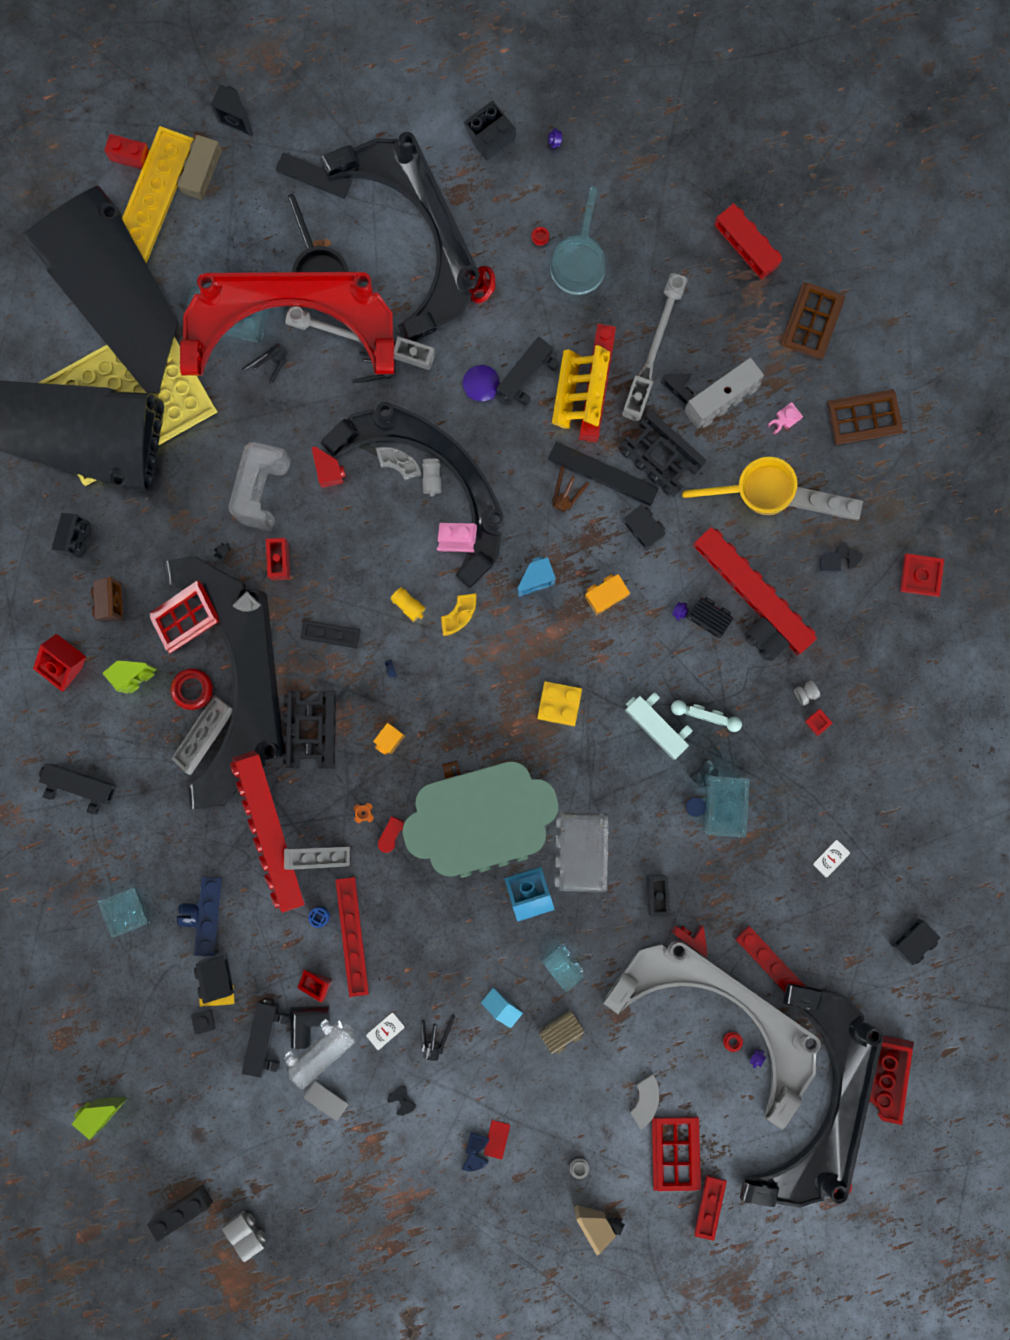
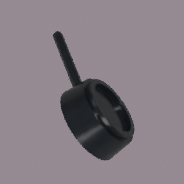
M289 194L288 201L307 248L296 259L292 272H349L346 261L336 250L326 246L314 247L295 195Z

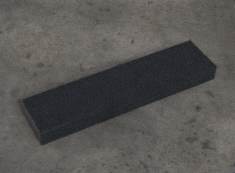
M282 153L276 167V172L343 199H345L352 184V181L345 177L330 179L325 169L286 153Z

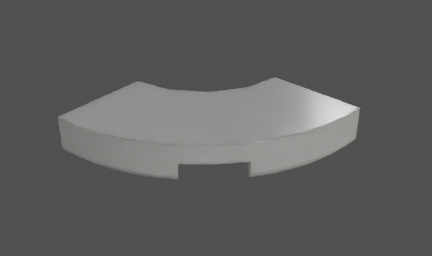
M393 447L376 448L381 468L390 467L396 469L404 480L422 476L419 465L410 455Z
M653 1073L636 1083L639 1098L636 1106L630 1111L641 1130L653 1119L659 1104V1089Z

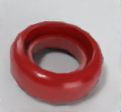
M189 668L182 670L174 677L171 682L170 692L172 699L178 706L186 710H197L209 703L213 696L214 687L207 673L199 669ZM196 678L202 684V694L196 700H187L182 695V685L187 679Z

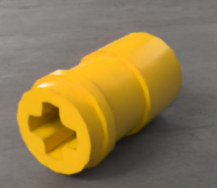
M400 587L391 596L390 599L413 622L418 618L422 619L424 617L423 612L426 608L403 587Z

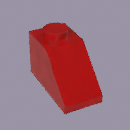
M311 447L320 486L324 488L344 483L343 477H346L344 466H340L338 460L317 447Z

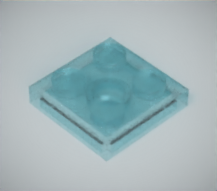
M137 887L98 901L111 938L150 923Z

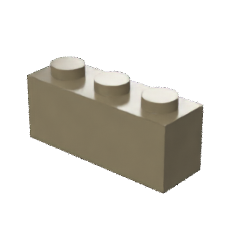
M196 135L195 141H192L190 145L189 157L184 161V171L179 176L177 182L182 194L204 200L222 151L218 141Z

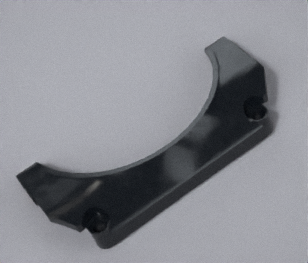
M403 132L400 134L399 139L375 138L354 148L352 145H346L322 156L320 161L328 178H361L387 185L408 198L422 213L431 229L437 254L435 276L422 304L410 317L398 325L403 338L416 341L461 320L471 300L472 295L469 290L475 288L478 284L479 272L415 136L411 132ZM404 143H410L411 145L405 146V145H403V144H404ZM473 275L475 278L469 280L466 278V276Z
M787 983L783 1004L793 1007L807 1017L816 1027L827 1046L833 1070L831 1103L824 1123L812 1142L798 1156L785 1165L762 1174L745 1176L739 1198L750 1204L775 1207L776 1204L801 1208L824 1201L825 1197H830L835 1203L842 1204L849 1196L882 1046L883 1033L875 1026L863 1022L865 1016L846 996Z

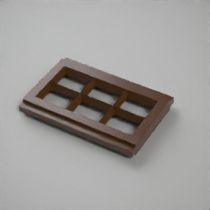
M803 282L781 345L823 360L846 297L811 283ZM810 292L820 295L815 309L806 306ZM823 297L833 300L829 314L819 311ZM804 310L814 313L809 327L799 324ZM817 314L827 318L822 332L813 329ZM797 328L807 331L803 344L793 341ZM811 332L820 335L816 349L806 346Z
M894 389L827 401L836 445L903 433ZM889 401L891 411L876 413L874 403ZM871 405L872 414L857 417L856 406ZM851 408L853 418L838 420L836 410ZM892 414L894 424L879 427L877 417ZM873 418L875 428L859 429L858 420ZM854 421L856 431L841 434L839 424Z

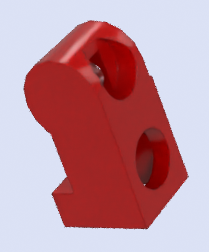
M391 816L378 841L380 851L389 853L395 848L396 839L400 831H403L404 821Z

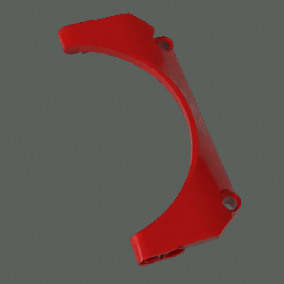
M366 272L202 273L197 278L200 294L194 295L183 314V339L180 341V372L182 376H202L213 348L231 327L253 313L278 306H302L333 316L346 325L359 338L371 359L375 374H394L393 313L378 292L373 293L371 278ZM361 282L368 283L366 286H359V283ZM206 283H212L211 286L204 287Z

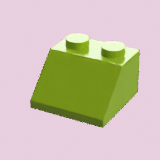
M125 1097L96 1099L92 1103L87 1102L75 1113L74 1117L76 1119L72 1125L90 1140L106 1125L127 1099Z

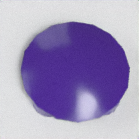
M475 365L465 373L463 378V389L467 397L480 402L494 399L497 393L496 388L500 384L496 371L486 365Z

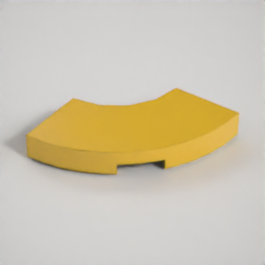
M476 593L457 596V604L454 610L448 615L441 617L443 636L458 632L470 621L476 608Z

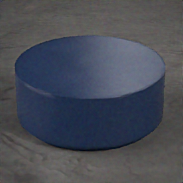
M697 797L690 798L685 806L687 813L694 817L701 816L706 809L704 801Z

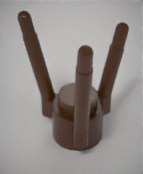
M563 466L560 468L555 493L551 501L554 502L552 505L554 508L566 512L567 509H571L574 502L589 483L586 482L569 501L570 497L567 495L575 480V477L572 476L564 494L560 493L559 495L565 468Z

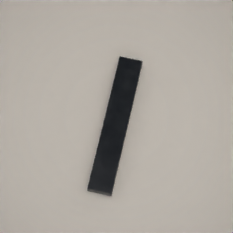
M557 441L548 457V460L649 506L652 505L659 490L656 486Z

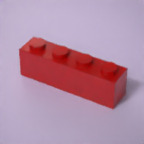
M733 203L717 216L714 226L761 280L779 267L783 260L780 252L772 248L767 237L759 233L756 225L745 217V213L740 207Z

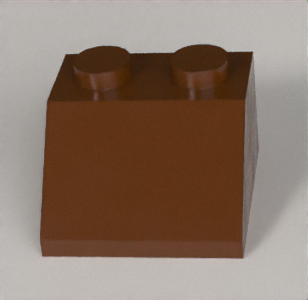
M112 577L93 581L94 587L91 588V595L94 598L92 615L95 617V620L100 622L123 620L122 583Z

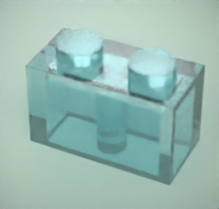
M558 945L545 955L541 962L567 993L584 979L582 974L584 970L578 962L574 964L571 961L570 957L572 955L566 947L561 948Z

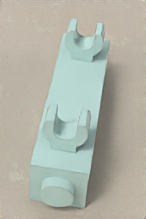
M655 692L646 701L641 696L637 699L632 697L626 703L628 708L625 711L673 760L676 759L689 746L684 739L693 730L687 725L677 734L651 707L660 698Z

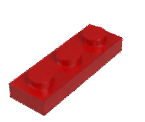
M706 1175L694 1231L695 1237L715 1240L727 1184L726 1179Z

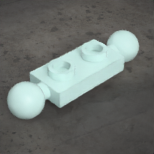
M676 700L671 705V710L675 715H683L685 713L688 716L722 726L725 725L731 732H737L742 727V722L738 717L728 719L720 711H704L705 707L696 704L693 707H688L681 700Z

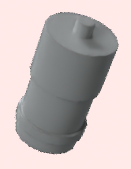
M425 459L422 464L423 493L430 494L431 497L442 492L441 464L439 459Z

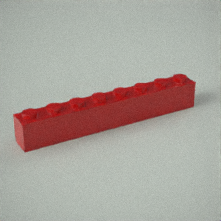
M709 528L695 541L692 546L761 618L765 617L788 641L790 644L788 647L796 655L805 651L817 639L815 631L802 622V617L797 612H792L788 608V602L775 594L776 590L762 580L763 577L757 570L753 571L748 566L750 564L748 560L743 556L740 557L735 552L736 548L730 542L727 543L723 539V534L718 529Z

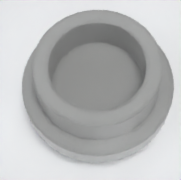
M583 1158L574 1159L570 1164L571 1175L577 1179L585 1178L589 1173L588 1162Z

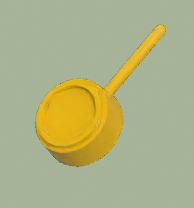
M762 457L751 462L743 470L739 485L685 490L682 492V496L689 498L740 492L745 504L752 511L762 515H774L786 509L792 502L797 491V477L792 467L784 460L776 457Z

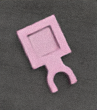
M791 402L776 414L778 420H772L767 426L770 427L773 424L777 426V430L773 432L775 435L781 430L782 426L789 429L801 420L803 416Z

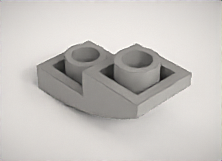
M316 1080L312 1082L303 1095V1098L336 1121H338L349 1105Z

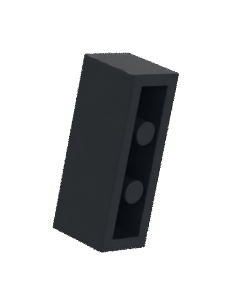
M201 1185L154 1216L147 1226L158 1242L207 1210L213 1200L204 1185Z

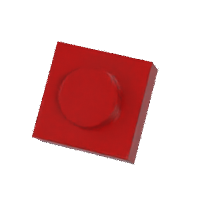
M821 709L815 711L804 721L816 736H819L833 724Z

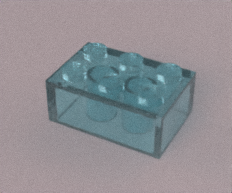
M707 776L704 834L746 838L750 779Z

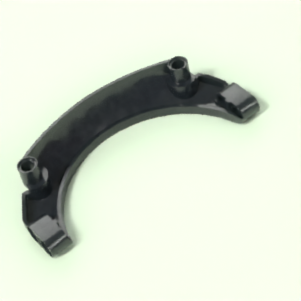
M388 402L378 404L376 411L370 409L351 414L348 419L340 421L321 441V445L333 457H338L354 448L367 444L382 442L401 443L419 448L431 454L446 465L455 475L468 499L472 523L477 525L476 540L473 546L474 552H467L462 566L455 575L470 589L498 560L502 534L497 530L503 524V513L478 465L464 448L442 429L423 417ZM387 409L390 411L388 416L381 415L383 410ZM490 516H499V522L492 523L489 520Z

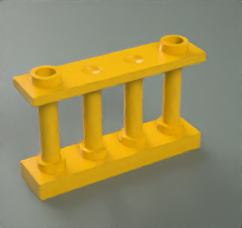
M599 345L595 346L594 355L581 357V355L570 349L563 351L552 418L553 424L567 429L570 428L571 420L584 419V421L594 426H599L610 351ZM593 363L591 374L578 375L580 365ZM590 382L588 392L575 393L577 383ZM587 400L585 411L572 412L574 401Z

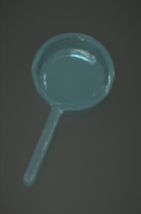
M594 186L589 191L581 235L564 239L555 249L550 262V273L555 284L561 290L574 295L586 294L596 289L602 282L606 270L602 248L596 241L588 237L597 194V188Z

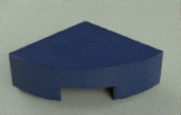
M392 659L385 661L384 664L388 677L390 679L397 678Z
M470 1133L465 1153L476 1154L482 1151L487 1146L490 1138Z
M478 1153L469 1154L462 1166V1170L468 1172L477 1171L484 1168L489 1160Z

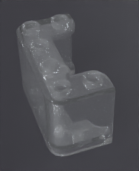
M250 442L245 445L229 502V512L242 525L269 532L273 531L274 516L268 511L261 510L260 502L268 474L282 476L289 469L291 459L284 449L258 442Z
M560 811V815H556V827L560 831V836H556V847L560 848L559 855H556L555 866L559 867L558 874H554V886L558 887L559 891L607 892L608 813Z

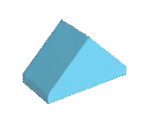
M494 987L481 1002L496 1020L509 1028L523 1014L520 1009Z

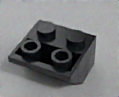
M493 100L463 122L474 146L486 161L516 139V128Z
M61 513L51 550L80 558V554L85 549V536L88 535L90 530L89 521L78 514Z
M227 954L206 958L196 963L194 975L199 980L198 996L199 999H202L203 1004L231 996L234 993Z

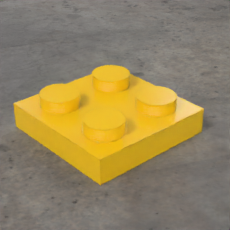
M545 681L537 719L575 727L582 688Z

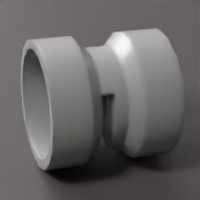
M812 680L805 683L803 688L797 687L794 689V694L802 706L808 704L809 699L816 700L820 697V692Z

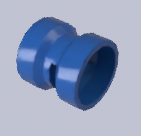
M323 906L314 908L308 916L310 924L316 928L327 924L330 919L329 910Z

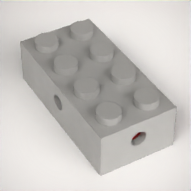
M750 357L689 400L684 413L696 429L701 426L705 428L713 422L712 419L715 416L721 417L728 411L727 409L731 405L735 407L743 401L742 398L746 394L750 396L755 393L762 384L761 380L764 374Z

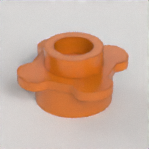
M370 803L365 805L356 804L354 806L355 822H371L374 816L371 813L372 805Z

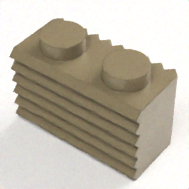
M569 1010L540 1029L539 1035L551 1054L554 1052L559 1054L567 1048L566 1044L569 1042L575 1043L582 1039V1034L585 1031L572 1010Z

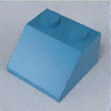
M543 556L532 559V563L529 564L519 584L518 597L555 584L556 578L548 557L543 559Z
M541 867L504 878L517 922L555 910Z

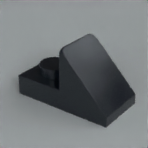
M665 374L661 383L687 406L689 400L695 397L690 388L684 387L692 374Z

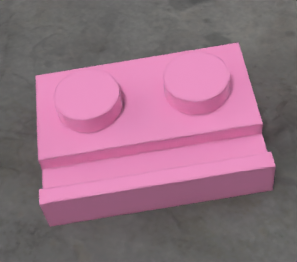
M440 523L437 550L443 552H474L473 546L476 540L477 525L474 523Z

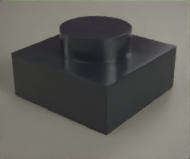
M212 1009L191 1014L195 1034L216 1029Z

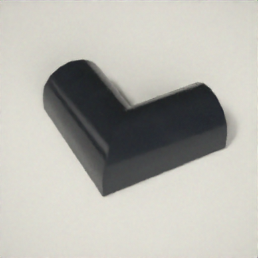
M330 1006L290 1007L292 1049L311 1047V1027L330 1026Z

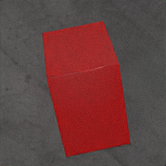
M303 970L297 988L317 1001L323 1002L333 979Z

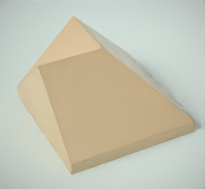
M577 1205L574 1207L576 1220L596 1255H599L616 1235L606 1220L604 1212Z

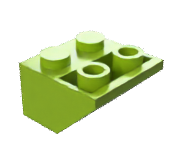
M116 661L103 672V675L116 691L128 694L129 692H135L140 687L139 684L142 681L151 679L155 675L153 672L157 668L147 663Z

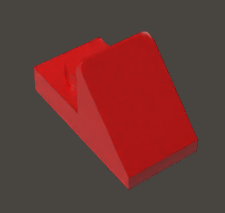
M702 925L697 928L692 937L690 936L692 932L684 926L681 928L675 926L671 931L673 934L704 957L708 955L705 932Z

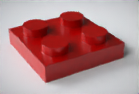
M906 553L904 555L900 592L939 597L944 559Z

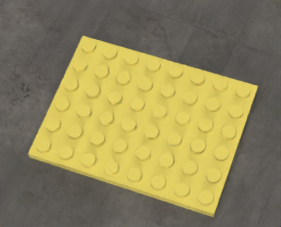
M174 336L160 393H151L164 403L159 445L217 413L197 376L181 375L180 345ZM108 345L38 382L106 387L121 392L146 393ZM78 475L84 486L96 481L95 479Z

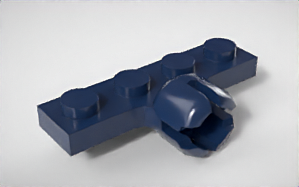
M201 876L198 903H181L178 907L179 914H187L189 916H177V924L180 927H193L196 930L194 956H214L221 877Z

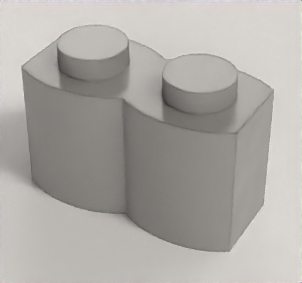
M245 1210L225 1223L222 1228L225 1236L244 1262L264 1249L266 1245L264 1232L255 1227L254 1217L250 1213L247 1214Z

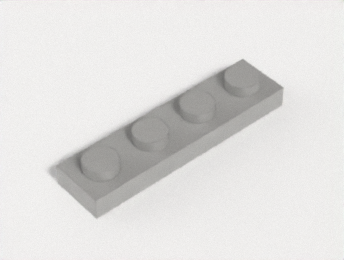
M797 487L796 494L789 506L858 521L863 501Z
M350 847L284 849V869L287 870L345 867L350 865Z

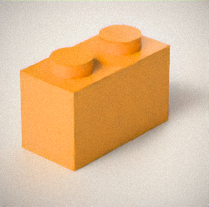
M611 574L603 579L604 583L597 586V584H594L586 589L585 598L596 615L630 595L619 574L616 576Z
M387 723L373 742L377 744L375 748L385 755L387 753L392 754L405 738V735Z

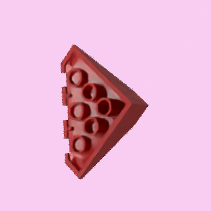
M883 1036L869 1103L872 1102L879 1111L877 1115L882 1121L898 1125L903 1124L914 1041Z

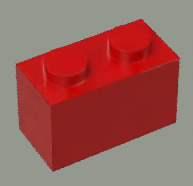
M109 134L104 150L110 161L141 170L149 153L146 143L114 134Z
M266 539L268 578L270 580L290 579L289 543L287 539Z

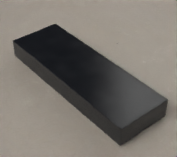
M304 620L300 639L358 649L361 630Z

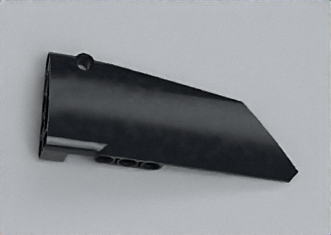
M95 186L46 215L24 232L22 239L145 392L160 393L178 321L122 220L121 212L101 187ZM109 211H115L112 217H107Z
M0 381V451L95 479L124 491H149L153 483L164 403L151 393L121 392L106 387Z

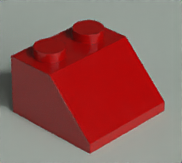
M55 634L40 645L33 669L63 692L81 671L86 656L58 634Z

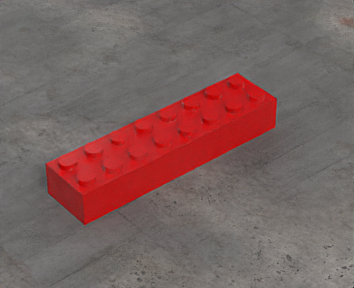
M251 751L232 757L233 763H230L231 771L239 780L235 782L238 793L244 797V800L241 801L244 812L250 816V819H247L248 826L252 834L255 833L256 837L253 838V842L258 853L261 852L262 855L258 858L261 867L267 872L264 875L266 884L273 891L270 893L272 903L275 909H280L281 913L301 907L305 904L294 869H284V849H287V845L259 754Z

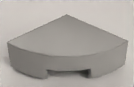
M246 592L232 606L237 610L250 612L256 610L261 605Z

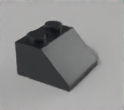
M220 84L211 103L218 123L252 137L254 133L237 90L231 86L225 87Z

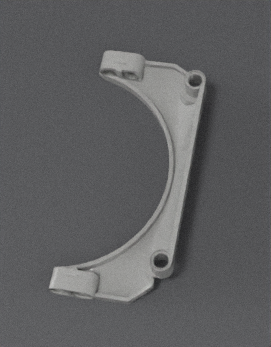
M679 940L671 942L667 949L664 945L658 944L638 950L604 998L603 1004L619 1015L628 1005L640 997L659 989L676 986L704 988L723 995L736 1003L751 1017L758 1027L770 1057L771 1088L764 1118L781 1130L784 1129L800 1106L801 1096L816 1075V1052L821 1047L820 1040ZM678 945L682 946V954L674 955V948ZM813 1038V1045L806 1047V1040Z

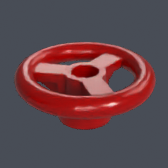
M489 266L477 268L480 274L478 284L475 288L469 290L472 295L471 300L475 303L485 302L495 290V274ZM471 275V277H470L469 280H472V279H474L475 277H474L473 275ZM479 292L484 293L480 298L475 296Z

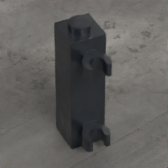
M538 336L496 388L497 398L503 403L507 402L510 405L518 399L524 406H527L531 401V397L523 392L524 388L544 364L553 372L558 367L559 362L550 357L553 354V347Z
M45 764L39 772V782L48 785L44 791L43 798L54 800L57 788L91 800L87 813L93 815L98 814L101 803H111L116 789V785L54 764Z
M263 998V1000H259L256 1004L241 1074L261 1078L265 1069L273 1072L279 1070L280 1061L268 1060L267 1058L275 1022L287 1025L290 1014L277 1013L279 1003H274V999Z

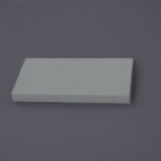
M216 695L212 697L172 757V760L189 775L193 773L232 715L233 708Z

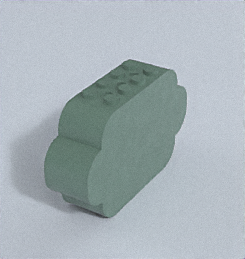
M517 762L502 763L424 786L416 797L417 812L409 816L404 823V841L408 851L415 857L421 859L430 858L433 868L441 875L449 877L460 875V878L472 875L474 870L479 869L480 873L490 870L491 866L498 864V867L510 864L509 860L517 859V862L529 859L528 855L539 851L546 840L544 826L551 823L558 813V800L553 787L544 780H531L528 770L523 765Z

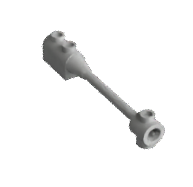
M672 273L669 275L664 294L668 298L646 363H644L638 375H635L622 413L627 419L633 421H640L653 384V363L674 301L682 298L687 284V278L680 274Z
M290 306L288 309L286 325L302 330L311 326L361 342L352 331L312 319L309 311L302 310L298 306ZM401 337L394 341V359L430 370L435 356L433 347Z

